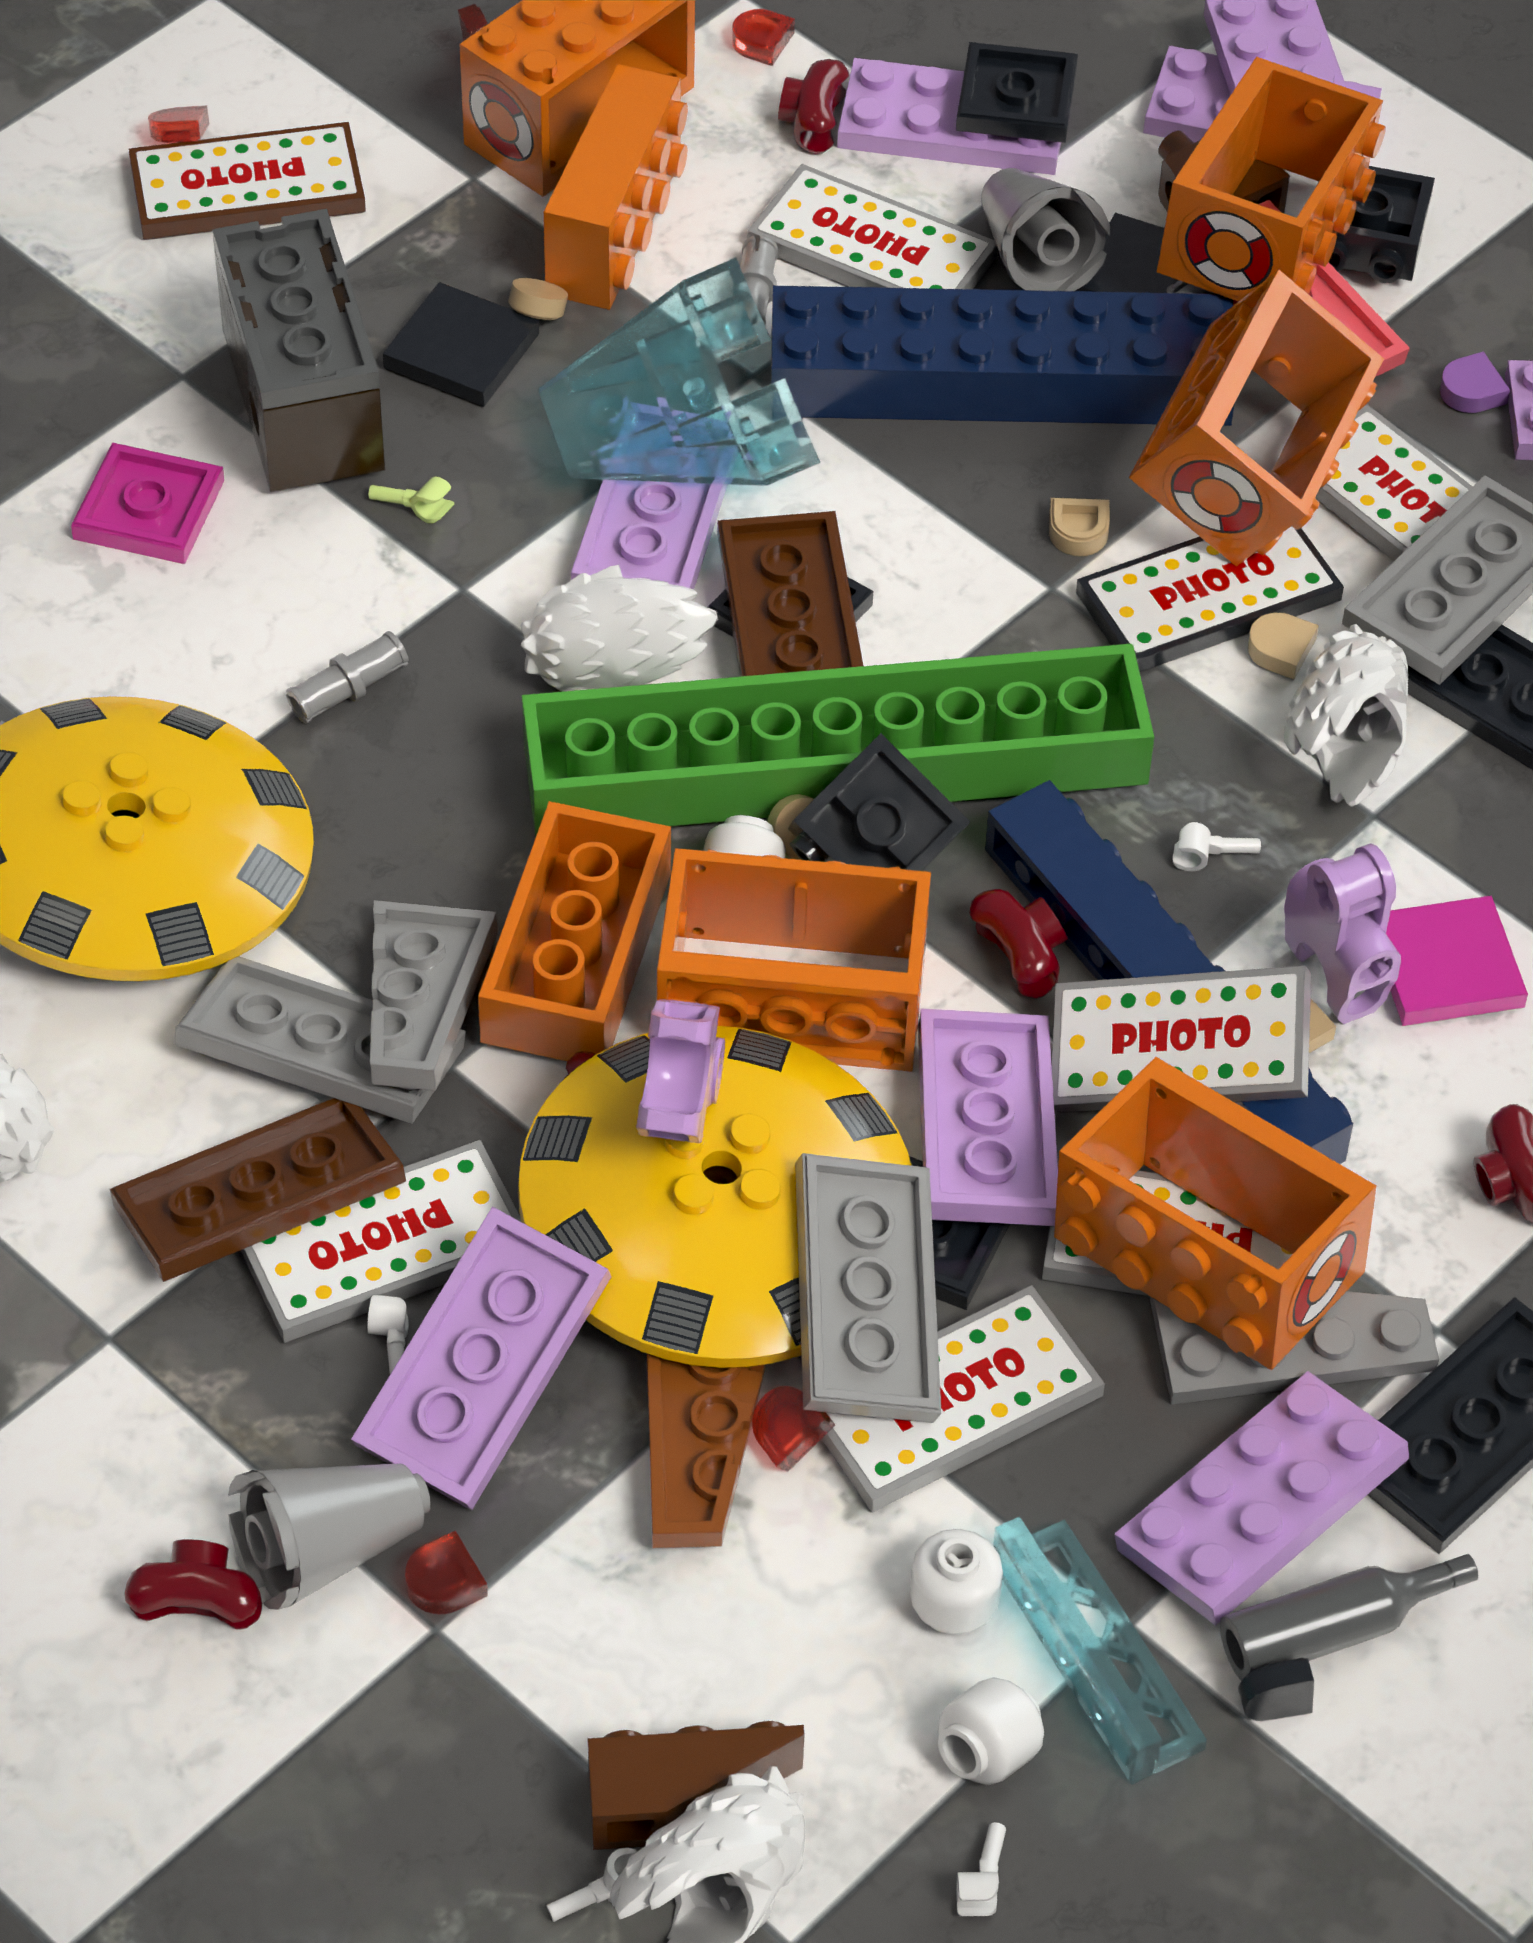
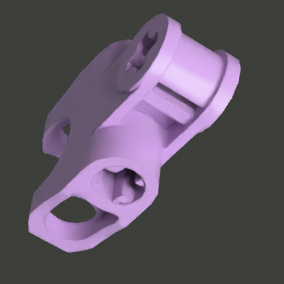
M1372 843L1356 848L1353 855L1338 861L1323 858L1305 865L1290 880L1284 905L1285 941L1296 958L1301 962L1314 954L1317 955L1326 976L1328 986L1327 1003L1337 1019L1343 1024L1374 1013L1386 1001L1392 986L1398 979L1401 965V955L1386 934L1391 906L1396 898L1395 878L1384 853L1378 846ZM1365 990L1360 996L1354 998L1357 992Z
M660 999L656 1001L651 1012L648 1034L650 1038L648 1069L636 1125L639 1135L688 1141L691 1143L702 1142L706 1108L717 1102L723 1071L725 1039L716 1037L720 1007L677 1000Z

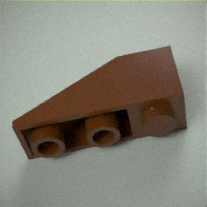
M762 1721L754 1723L747 1728L713 1730L707 1726L695 1725L681 1728L675 1733L642 1735L632 1730H619L601 1738H587L593 1850L645 1847L646 1840L654 1832L681 1816L686 1811L688 1805L697 1797L726 1786L730 1774L748 1773L762 1778L770 1766H776L783 1779L801 1770L804 1758V1725L785 1726L783 1723L776 1721Z

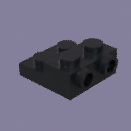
M1369 166V169L1376 171L1372 190L1368 194L1365 203L1356 201L1355 214L1345 235L1336 234V244L1329 263L1337 272L1343 268L1365 272L1381 283H1392L1398 279L1412 281L1435 178Z
M880 734L792 821L788 830L796 837L790 842V846L801 860L819 862L839 861L852 865L884 868L900 867V869L923 871L968 826L970 821L898 749Z

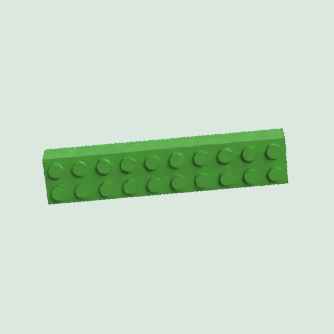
M1133 644L522 695L523 743L535 838L549 801L666 826L723 822L727 818L737 815L769 818L773 807L787 796L800 794L815 799L880 734L898 749L950 802L1019 796L1048 780L1060 792L1148 785L1154 744L1153 728Z

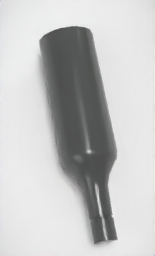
M1465 1554L1410 1573L1393 1572L1379 1566H1367L1223 1616L1220 1620V1634L1223 1647L1233 1671L1241 1681L1247 1674L1265 1665L1303 1657L1311 1661L1394 1631L1401 1625L1409 1610L1418 1602L1451 1588L1453 1589L1478 1580V1569L1470 1554Z

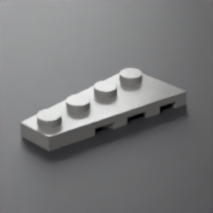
M374 900L373 1011H371L370 1044L372 1084L401 1087L408 1090L423 1089L436 1091L497 936V914L492 911Z
M1346 1291L1271 1371L1252 1358L1247 1357L1244 1353H1235L1224 1341L1195 1323L1181 1320L1169 1307L1149 1296L1171 1405L1286 1390L1307 1371L1329 1385L1430 1372L1437 1367L1439 1362L1426 1300L1422 1298Z

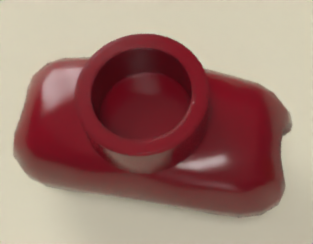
M818 60L811 64L804 80L786 77L783 84L778 121L794 123L793 134L795 142L799 147L811 153L822 154L834 144L830 131L836 125L833 112L846 97L847 90L843 87L842 83L849 77V71L844 63L839 60Z
M1001 889L987 890L976 895L971 901L969 914L971 919L976 922L975 928L977 933L996 943L1008 957L1012 976L1017 980L1018 991L1024 996L1035 999L1042 998L1050 993L1056 983H1058L1060 965L1052 949L1066 941L1067 936L1049 905L1042 897H1039L1023 907L1008 891Z
M1509 1104L1500 1108L1492 1115L1486 1128V1144L1489 1152L1474 1157V1170L1482 1193L1491 1206L1512 1200L1525 1220L1533 1223V1115L1528 1109L1518 1104Z
M182 1539L174 1541L170 1562L145 1563L131 1573L124 1592L125 1601L139 1619L145 1621L173 1613L198 1614L215 1617L238 1630L248 1628L258 1621L262 1611L261 1593L254 1579L245 1572L226 1568L229 1552L226 1546L204 1540Z

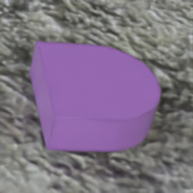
M1484 351L1456 359L1445 367L1440 385V394L1444 402L1453 409L1466 413H1477L1508 403L1510 389Z

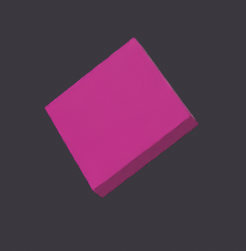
M112 442L71 524L73 540L185 564L225 481L223 467Z
M1492 895L1390 911L1386 934L1401 955L1398 979L1390 991L1402 1026L1525 1008L1528 992Z

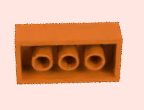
M616 64L543 212L545 281L563 288L568 293L567 300L610 310L619 290L628 289L634 273L635 256L638 251H646L652 234V220L655 214L662 215L664 213L670 195V182L673 177H681L686 165L688 148L687 145L681 144V134L687 120L688 105L681 102V78Z
M551 801L548 802L478 995L480 1043L568 1061L577 1052L586 1051L598 1054L613 1046L671 875V826Z

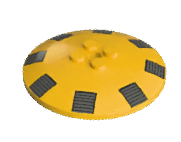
M117 696L63 701L24 713L0 725V944L40 965L87 978L112 981L169 979L211 969L253 949L269 937L296 907L305 890L311 870L314 840L309 808L301 789L290 772L264 745L246 732L215 716L187 706L155 699ZM118 810H131L140 816L138 818L130 816L115 817L112 813Z
M717 1026L716 1037L725 1039L723 1071L717 1102L706 1108L701 1143L641 1136L638 1134L636 1128L638 1110L644 1093L649 1061V1033L619 1042L578 1066L554 1089L533 1120L525 1140L520 1161L518 1201L522 1223L609 1270L612 1277L586 1320L615 1340L641 1352L689 1365L718 1368L750 1367L772 1364L801 1356L795 1163L802 1153L912 1166L902 1137L886 1110L856 1078L819 1053L788 1039L739 1027ZM712 1166H724L734 1171L738 1179L729 1184H717L705 1177L703 1172Z

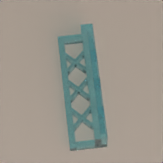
M1020 1516L995 1527L993 1547L1000 1555L1003 1569L1002 1581L1131 1785L1204 1751L1207 1742L1206 1737L1065 1519L1032 1535ZM1057 1546L1060 1548L1071 1565L1067 1583L1061 1582L1043 1554L1044 1552ZM1078 1578L1085 1588L1076 1586ZM1075 1603L1100 1610L1107 1621L1102 1638L1094 1634ZM1113 1632L1118 1638L1119 1642L1111 1641ZM1110 1658L1136 1666L1142 1676L1138 1693L1130 1690ZM1148 1687L1154 1694L1155 1698L1146 1696ZM1146 1714L1170 1720L1181 1737L1161 1746L1162 1738Z

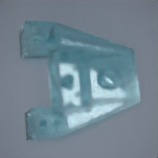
M736 257L682 280L538 388L570 478L767 486L821 463L785 378L735 400L731 397L719 363L771 341L758 305Z

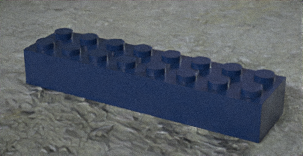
M773 285L771 417L1157 424L1210 324L1233 306V299L1219 294ZM1234 405L1223 426H1232Z

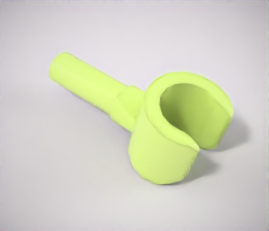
M436 476L432 477L419 491L371 485L368 493L371 500L411 507L417 517L431 524L440 520L455 505L453 501L443 498L451 490L450 484L441 477Z

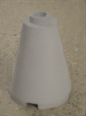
M1016 168L1002 169L987 180L981 194L982 207L1004 268L1009 277L1022 289L1035 291H1076L1087 284L1103 266L1107 255L1103 249L1106 235L1110 236V224L1103 208L1089 194Z
M401 1463L251 1470L235 1476L229 1486L228 1494L230 1496L240 1493L241 1511L228 1514L236 1556L242 1571L254 1579L258 1588L265 1586L272 1598L266 1600L263 1604L268 1609L275 1610L294 1605L419 1531L424 1523V1514L429 1512L431 1505L429 1491L423 1478L418 1473L412 1474L410 1469Z

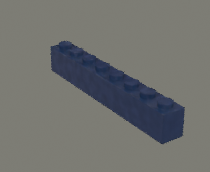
M1050 780L988 811L985 851L1030 903L1039 897L1045 900L1066 933L1067 940L1064 942L1097 980L1225 971L1219 965L1214 966L1197 947L1190 930L1184 924L1176 923L1163 909L1153 888L1147 882L1139 881L1125 866L1115 845L1108 839L1102 840L1087 823L1078 803L1072 798L1066 799ZM1310 1068L1308 1073V1097L1235 1102L1337 1163L1342 1164L1346 1161L1354 1123L1345 1105L1338 1098L1330 1097L1312 1077Z

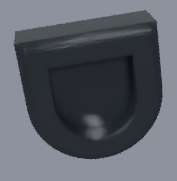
M1303 1657L1262 1666L1247 1674L1238 1686L1244 1713L1252 1720L1267 1721L1313 1713L1314 1677L1308 1658L1304 1659Z

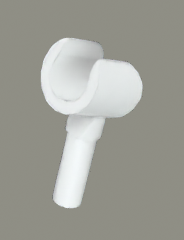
M1191 822L1180 831L1179 841L1174 845L1173 864L1178 869L1184 871H1199L1207 865L1208 854H1259L1261 841L1259 838H1222L1221 836H1211V832L1205 825Z
M373 1295L368 1312V1334L388 1336L387 1352L391 1374L404 1353L405 1338L409 1328V1319L406 1314L407 1307L405 1301L399 1297Z
M994 1822L989 1824L979 1860V1872H957L956 1901L958 1916H991L996 1912L999 1886L998 1861L1006 1833V1827L1000 1823Z
M621 1848L614 1851L608 1858L603 1877L590 1882L588 1886L547 1904L546 1907L552 1921L555 1922L596 1902L598 1904L606 1899L611 1902L610 1892L614 1882L626 1867L629 1857L637 1851L632 1848Z

